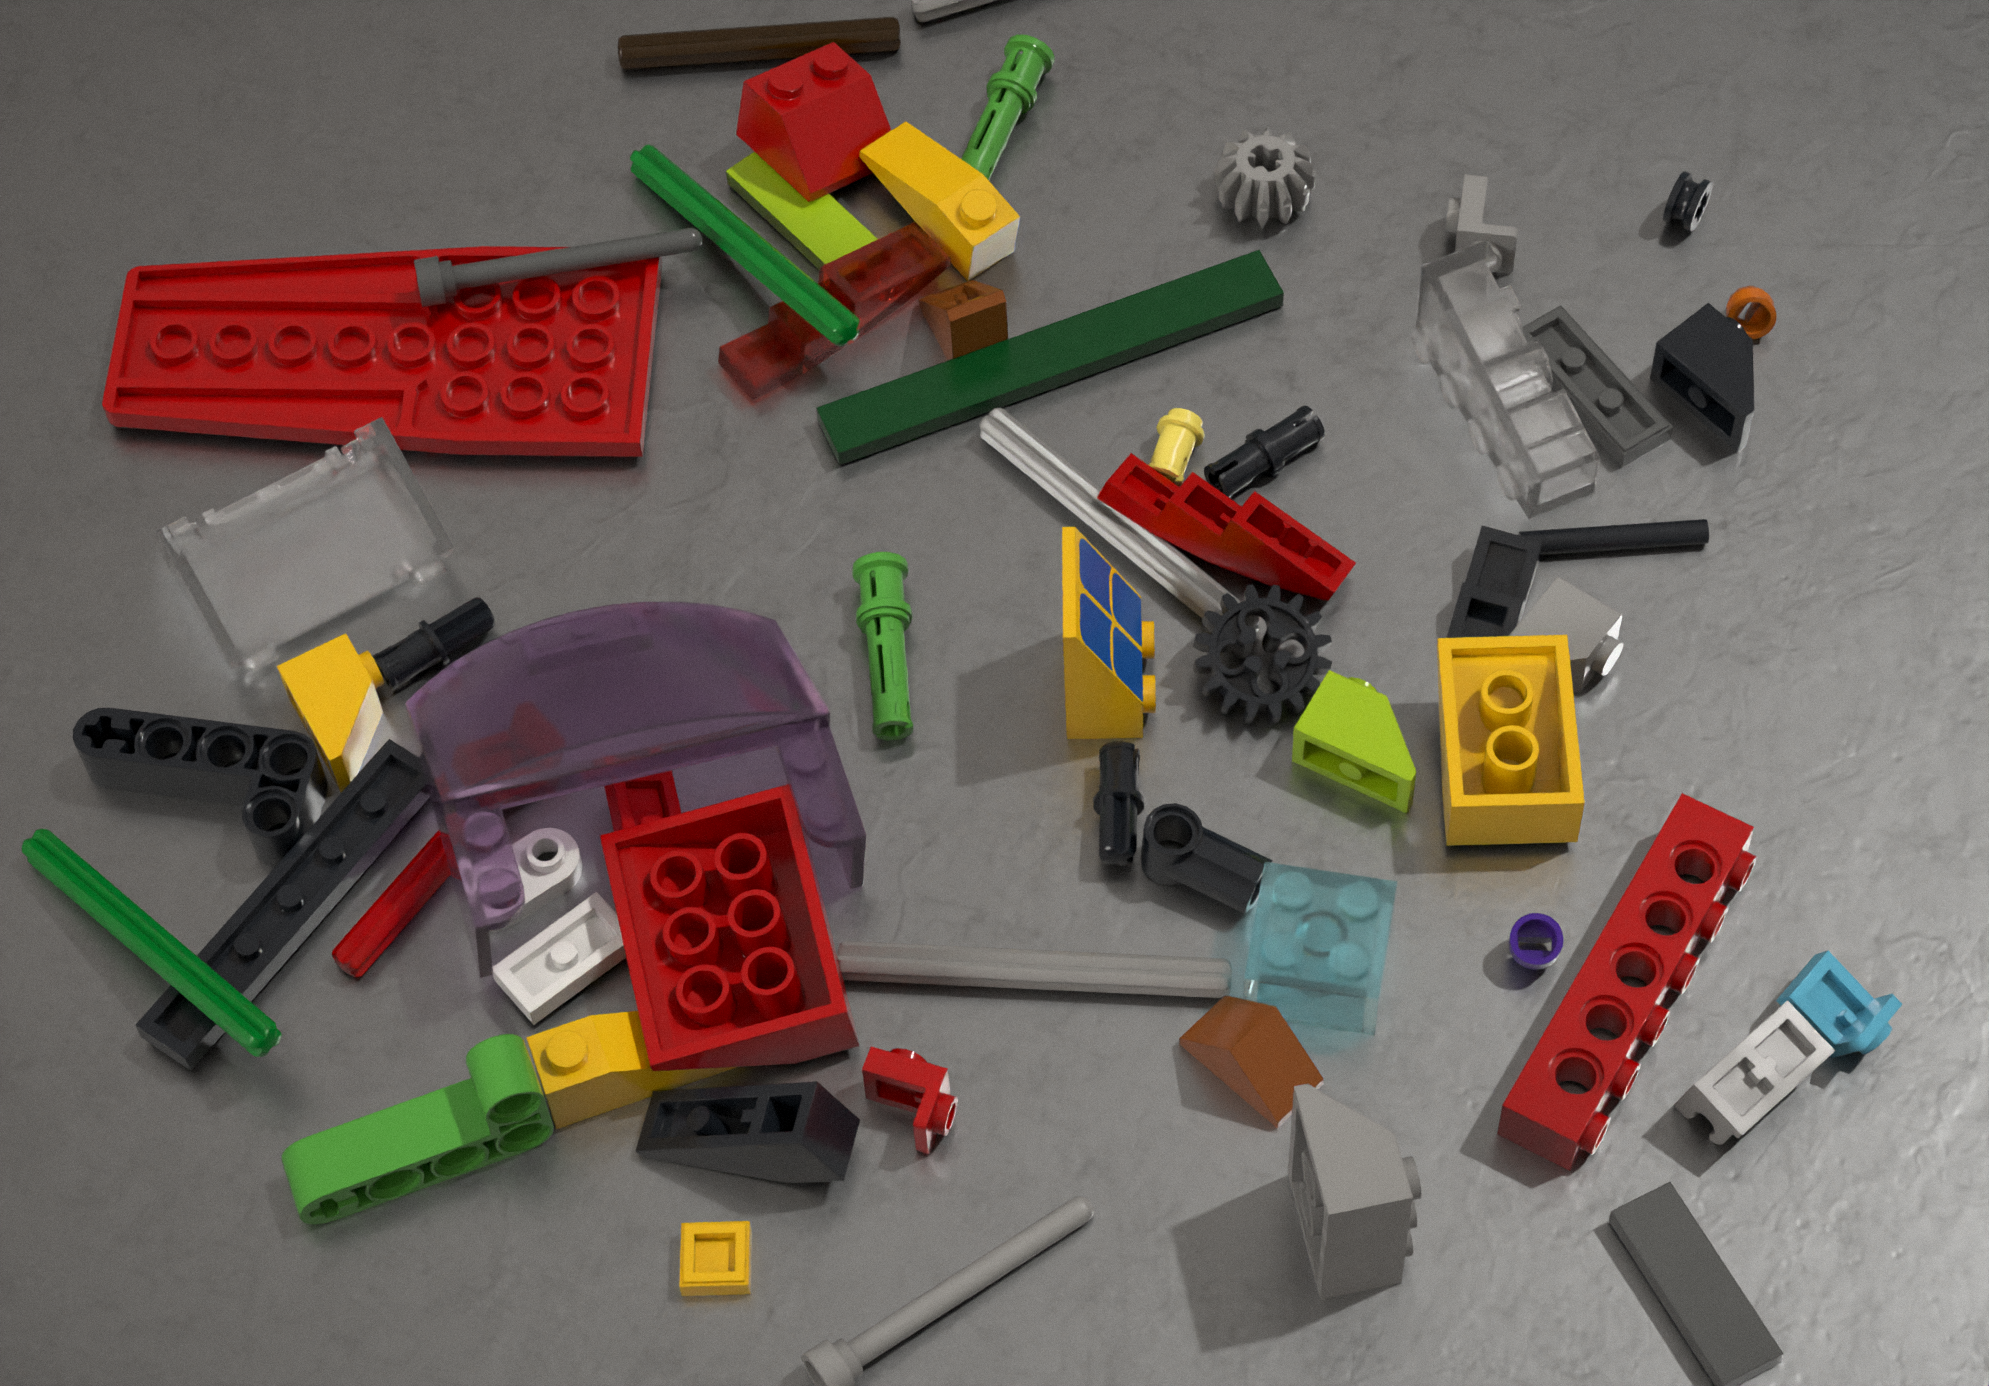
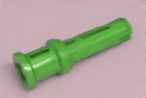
M1014 35L1006 43L1004 48L1006 59L1000 71L992 74L986 85L988 103L961 157L963 161L981 172L988 180H990L1020 115L1027 113L1035 105L1037 100L1035 89L1041 76L1049 73L1055 62V56L1051 48L1043 41L1029 35Z
M891 552L866 554L858 558L852 567L853 578L856 583L860 584L861 606L856 611V623L862 633L867 635L873 713L872 733L882 740L903 739L911 735L914 730L911 720L909 675L904 635L913 618L912 609L905 602L903 581L908 576L909 569L904 557Z

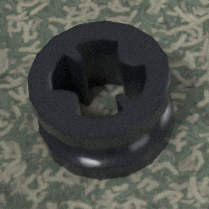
M1683 171L1669 195L1663 214V221L1673 223L1674 220H1681L1684 223L1685 230L1693 231L1707 207L1713 182L1704 179L1701 183H1696L1692 180L1691 173Z

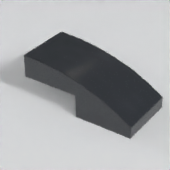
M1482 525L1465 583H1462L1446 638L1509 636L1521 621L1544 547L1543 542Z

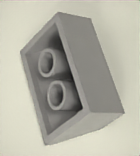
M1309 1084L1294 1086L1288 1178L1320 1300L1402 1283L1405 1257L1413 1256V1242L1410 1229L1417 1228L1414 1200L1421 1199L1422 1196L1420 1178L1413 1157H1401L1394 1132Z

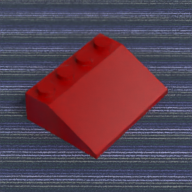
M791 783L600 835L652 1071L796 1064L860 1046L842 973L838 964L837 953L804 821Z

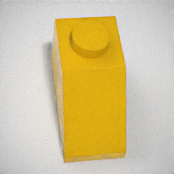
M346 633L277 666L288 699L340 792L357 776L383 714L376 688L385 684L371 653L367 650L358 655Z

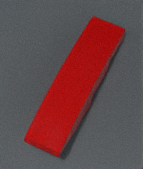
M1132 453L1106 481L1096 497L1150 533L1207 562L1270 586L1278 585L1281 589L1326 601L1331 599L1356 564L1352 559L1256 491L1240 506L1194 472L1179 487Z

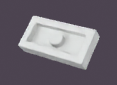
M595 892L493 966L491 971L494 980L530 1022L535 1025L626 958L617 914Z

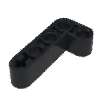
M109 707L97 708L87 712L77 721L73 728L72 738L90 779L98 786L113 790L243 806V822L257 857L265 865L275 868L320 817L327 793L328 781L313 741L303 733L292 730ZM177 753L174 757L163 759L169 754ZM232 761H239L237 764L233 766L224 767L227 763H230ZM303 768L293 775H285L293 769ZM279 823H287L281 829H278L276 831H267L274 825H277Z

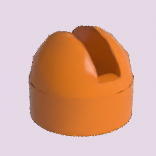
M1751 285L1738 288L1730 295L1726 306V317L1733 318L1739 322L1747 335L1752 339L1765 336L1773 329L1776 323L1777 315L1771 296L1761 288ZM1752 302L1746 312L1745 320L1739 318L1738 316L1747 303Z

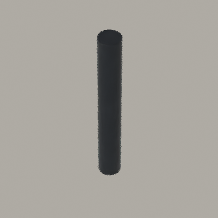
M1707 519L1519 531L1518 535L1542 541L1544 547L1541 555L1708 544L1709 527Z

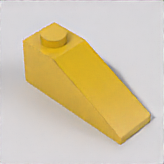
M905 121L860 150L859 157L967 282L1014 252L1020 220L1019 214L981 172Z
M638 1011L590 1015L526 1037L556 1129L651 1097L653 1091L673 1090L737 1068L652 1071Z

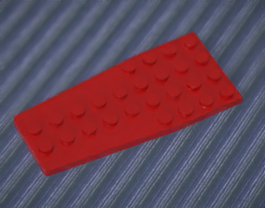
M479 246L137 266L132 268L126 275L102 406L109 423L116 427L459 455L643 457L663 264L662 257L456 290L457 296L445 298L446 304L422 307L414 264L416 259L438 256L439 262L451 260L452 266L568 247Z

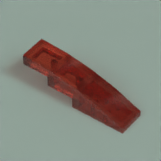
M913 222L821 266L818 284L859 318L860 322L857 329L860 333L856 338L857 340L905 305L949 268L951 258L916 222ZM781 301L770 307L768 324L720 346L718 364L754 401L801 376L854 341L849 340L843 347L835 346L784 301Z

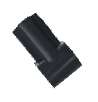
M1177 803L1163 804L1153 809L1147 816L1144 824L1140 858L1141 866L1150 879L1166 886L1183 883L1244 914L1250 908H1253L1271 871L1273 860L1203 827L1201 820L1193 810ZM1164 840H1174L1180 842L1185 847L1171 850L1162 847L1158 843Z

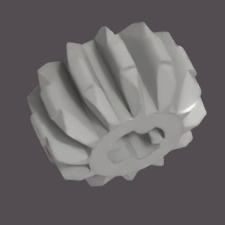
M1268 125L1260 136H1254L1243 129L1238 143L1225 142L1224 149L1221 152V159L1218 160V166L1215 167V184L1217 185V190H1219V200L1222 202V208L1235 209V215L1239 223L1250 217L1257 218L1262 229L1269 218L1275 217L1282 223L1287 224L1292 211L1304 212L1305 206L1309 202V194H1311L1312 188L1315 187V170L1313 169V164L1310 163L1311 155L1308 152V146L1295 145L1291 131L1275 137L1272 135Z

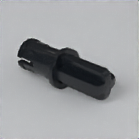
M475 597L431 624H428L425 620L419 622L420 629L396 644L372 655L387 685L390 686L391 690H395L401 684L412 679L413 676L438 662L443 666L449 663V654L493 629L495 618L486 602L480 597Z
M1113 741L1103 745L1099 750L1100 784L1099 791L1093 797V809L1100 815L1099 857L1107 865L1118 864L1126 866L1132 863L1134 854L1137 851V816L1144 810V797L1138 789L1139 748L1135 749V745L1132 743Z

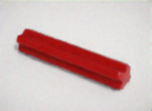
M456 817L447 819L332 950L334 962L340 969L355 978L362 976L477 845L476 832L468 824Z

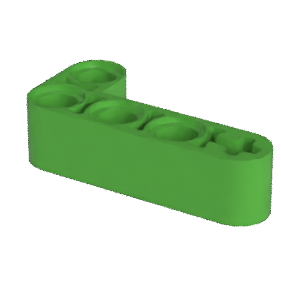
M501 1034L481 1041L471 1048L466 1055L465 1062L471 1078L307 1136L287 1147L281 1155V1161L299 1218L304 1223L312 1225L336 1221L529 1151L547 1141L553 1134L554 1126L524 1040L518 1035Z

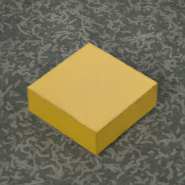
M750 1221L681 1223L679 1287L682 1296L751 1294L752 1229Z

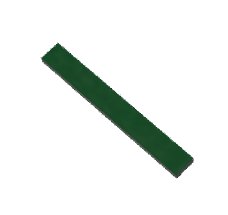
M1256 250L816 407L817 420L839 465L990 412L994 408L1004 407L1284 306V292L1260 250Z

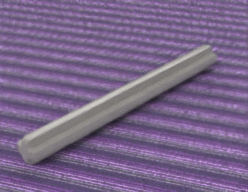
M994 408L987 416L983 417L979 424L981 438L1202 619L1207 610L1216 612L1221 616L1223 615L1220 601L1226 593L1234 597L1238 603L1241 602L1166 540L1150 533L1097 499L1096 497L1102 488L1006 410ZM1251 615L1245 619V625L1255 629L1256 633L1259 630V616Z
M844 941L840 943L837 952L838 964L843 980L1223 998L1225 995L1229 996L1232 980L1231 962L1223 958Z

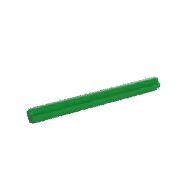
M645 145L640 151L634 150L632 152L630 160L633 163L630 169L636 177L835 346L843 347L849 340H856L860 333L857 329L860 321L855 314L653 145Z
M37 829L32 838L23 841L22 853L27 856V860L32 866L255 1057L267 1056L272 1047L279 1045L282 1034L271 1018L50 830Z

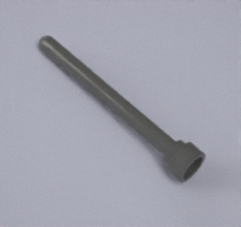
M686 228L452 266L451 260L439 262L438 256L416 259L414 264L422 307L446 304L445 298L457 296L456 290L693 252L701 247L702 235L694 228Z

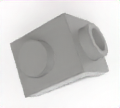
M1464 174L1461 198L1449 197L1445 233L1457 234L1453 267L1473 269L1483 273L1493 271L1510 273L1514 267L1518 229L1512 226L1483 224L1488 176Z

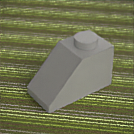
M1557 576L1509 636L1567 635L1573 692H1580L1596 672L1602 676L1606 675L1620 656L1623 643L1618 640L1622 613Z

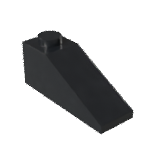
M817 1081L653 1091L635 1151L643 1158L784 1183L844 1181L860 1119Z

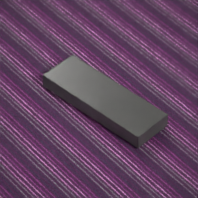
M1561 305L1512 332L1511 346L1621 468L1671 440L1672 425Z
M1671 1182L1611 1211L1609 1217L1610 1224L1715 1386H1737L1781 1363L1784 1353Z

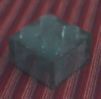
M1265 862L1244 977L1243 999L1276 1006L1286 1022L1375 1036L1393 923L1397 881Z

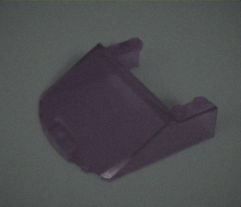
M635 602L577 610L540 620L508 632L479 646L431 678L405 703L480 978L493 975L489 931L498 930L512 924L521 915L525 905L524 886L502 813V809L776 746L804 832L816 844L827 848H836L850 889L863 886L867 835L830 729V711L776 620L743 610L689 602Z

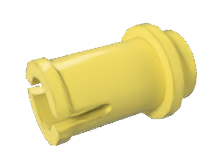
M1174 408L1167 415L1159 419L1156 427L1160 436L1148 465L1179 487L1183 483V476L1193 449L1202 444L1205 436L1201 418L1187 409Z

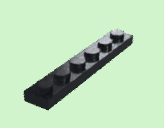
M389 739L197 956L249 1001H252L443 783L439 770ZM172 985L168 987L135 1025L141 1038L189 1070L194 1068L225 1032Z

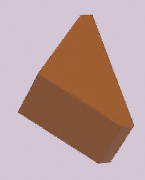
M970 280L918 299L921 311L947 360L1008 339L1007 303L1002 289Z
M1225 995L1179 1038V1044L1277 1129L1292 1115L1294 1086L1309 1084L1319 1089L1324 1083V1078L1276 1006Z

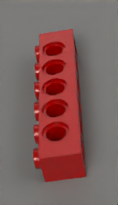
M1683 793L1680 795L1505 1099L1501 1109L1497 1135L1569 1171L1572 1170L1582 1150L1592 1155L1595 1153L1611 1120L1610 1117L1603 1114L1611 1098L1615 1096L1624 1100L1629 1093L1641 1066L1640 1063L1633 1060L1642 1043L1654 1047L1670 1015V1010L1663 1007L1672 990L1680 994L1685 992L1699 964L1700 958L1692 955L1701 938L1712 943L1728 912V907L1721 904L1729 888L1740 892L1752 872L1757 856L1748 852L1754 830L1753 826ZM1685 874L1694 875L1702 879L1704 883H1688L1679 876ZM1664 925L1671 928L1676 934L1661 935L1650 929V926ZM1625 976L1637 977L1643 980L1647 986L1631 987L1624 984L1619 978ZM1596 1028H1604L1612 1031L1618 1038L1608 1041L1594 1037L1589 1031ZM1564 1081H1575L1585 1086L1588 1092L1571 1094L1564 1091L1558 1084Z

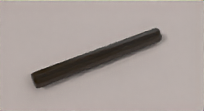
M895 17L622 35L618 39V58L621 68L629 70L798 58L832 42H835L847 54L889 52L900 49V24Z

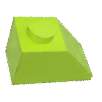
M1329 670L1294 727L1292 762L1407 814L1413 805L1416 769L1388 697L1379 693L1370 683L1360 678H1346Z

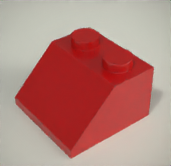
M835 42L743 82L736 135L808 202L814 201L873 173L859 157L860 150L890 132L891 128L871 75Z

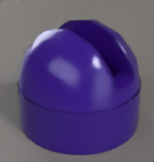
M1531 913L1515 922L1510 932L1508 945L1512 957L1518 964L1528 969L1539 970L1549 967L1557 960L1563 947L1564 937L1561 927L1553 918L1541 913ZM1518 942H1551V951L1520 950Z

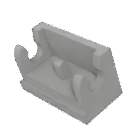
M1787 1000L1694 1083L1674 1106L1686 1119L1694 1118L1699 1113L1703 1114L1714 1127V1130L1709 1134V1140L1714 1144L1722 1145L1732 1135L1739 1139L1831 1056L1835 1050Z

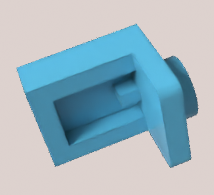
M1829 950L1815 954L1776 1000L1781 1006L1788 1000L1831 1045L1835 1052L1829 1056L1830 1058L1857 1051L1863 1055L1873 1051L1891 1033L1892 1026L1888 1021L1902 1005L1894 994L1873 998Z

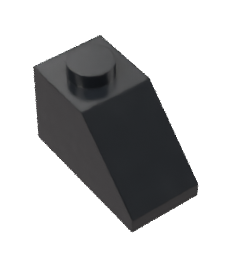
M1707 303L1656 342L1650 379L1735 451L1739 452L1747 446L1754 415L1753 339L1747 335L1739 322L1733 318L1725 317L1711 304Z

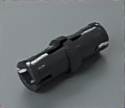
M1304 405L1266 431L1262 429L1252 431L1246 435L1245 438L1247 440H1245V444L1218 461L1205 466L1204 476L1206 481L1216 489L1222 485V489L1219 491L1231 498L1233 494L1266 474L1268 477L1275 476L1283 471L1284 468L1282 466H1284L1285 461L1325 438V430L1321 420L1315 415L1307 421L1306 418L1312 415L1313 410Z

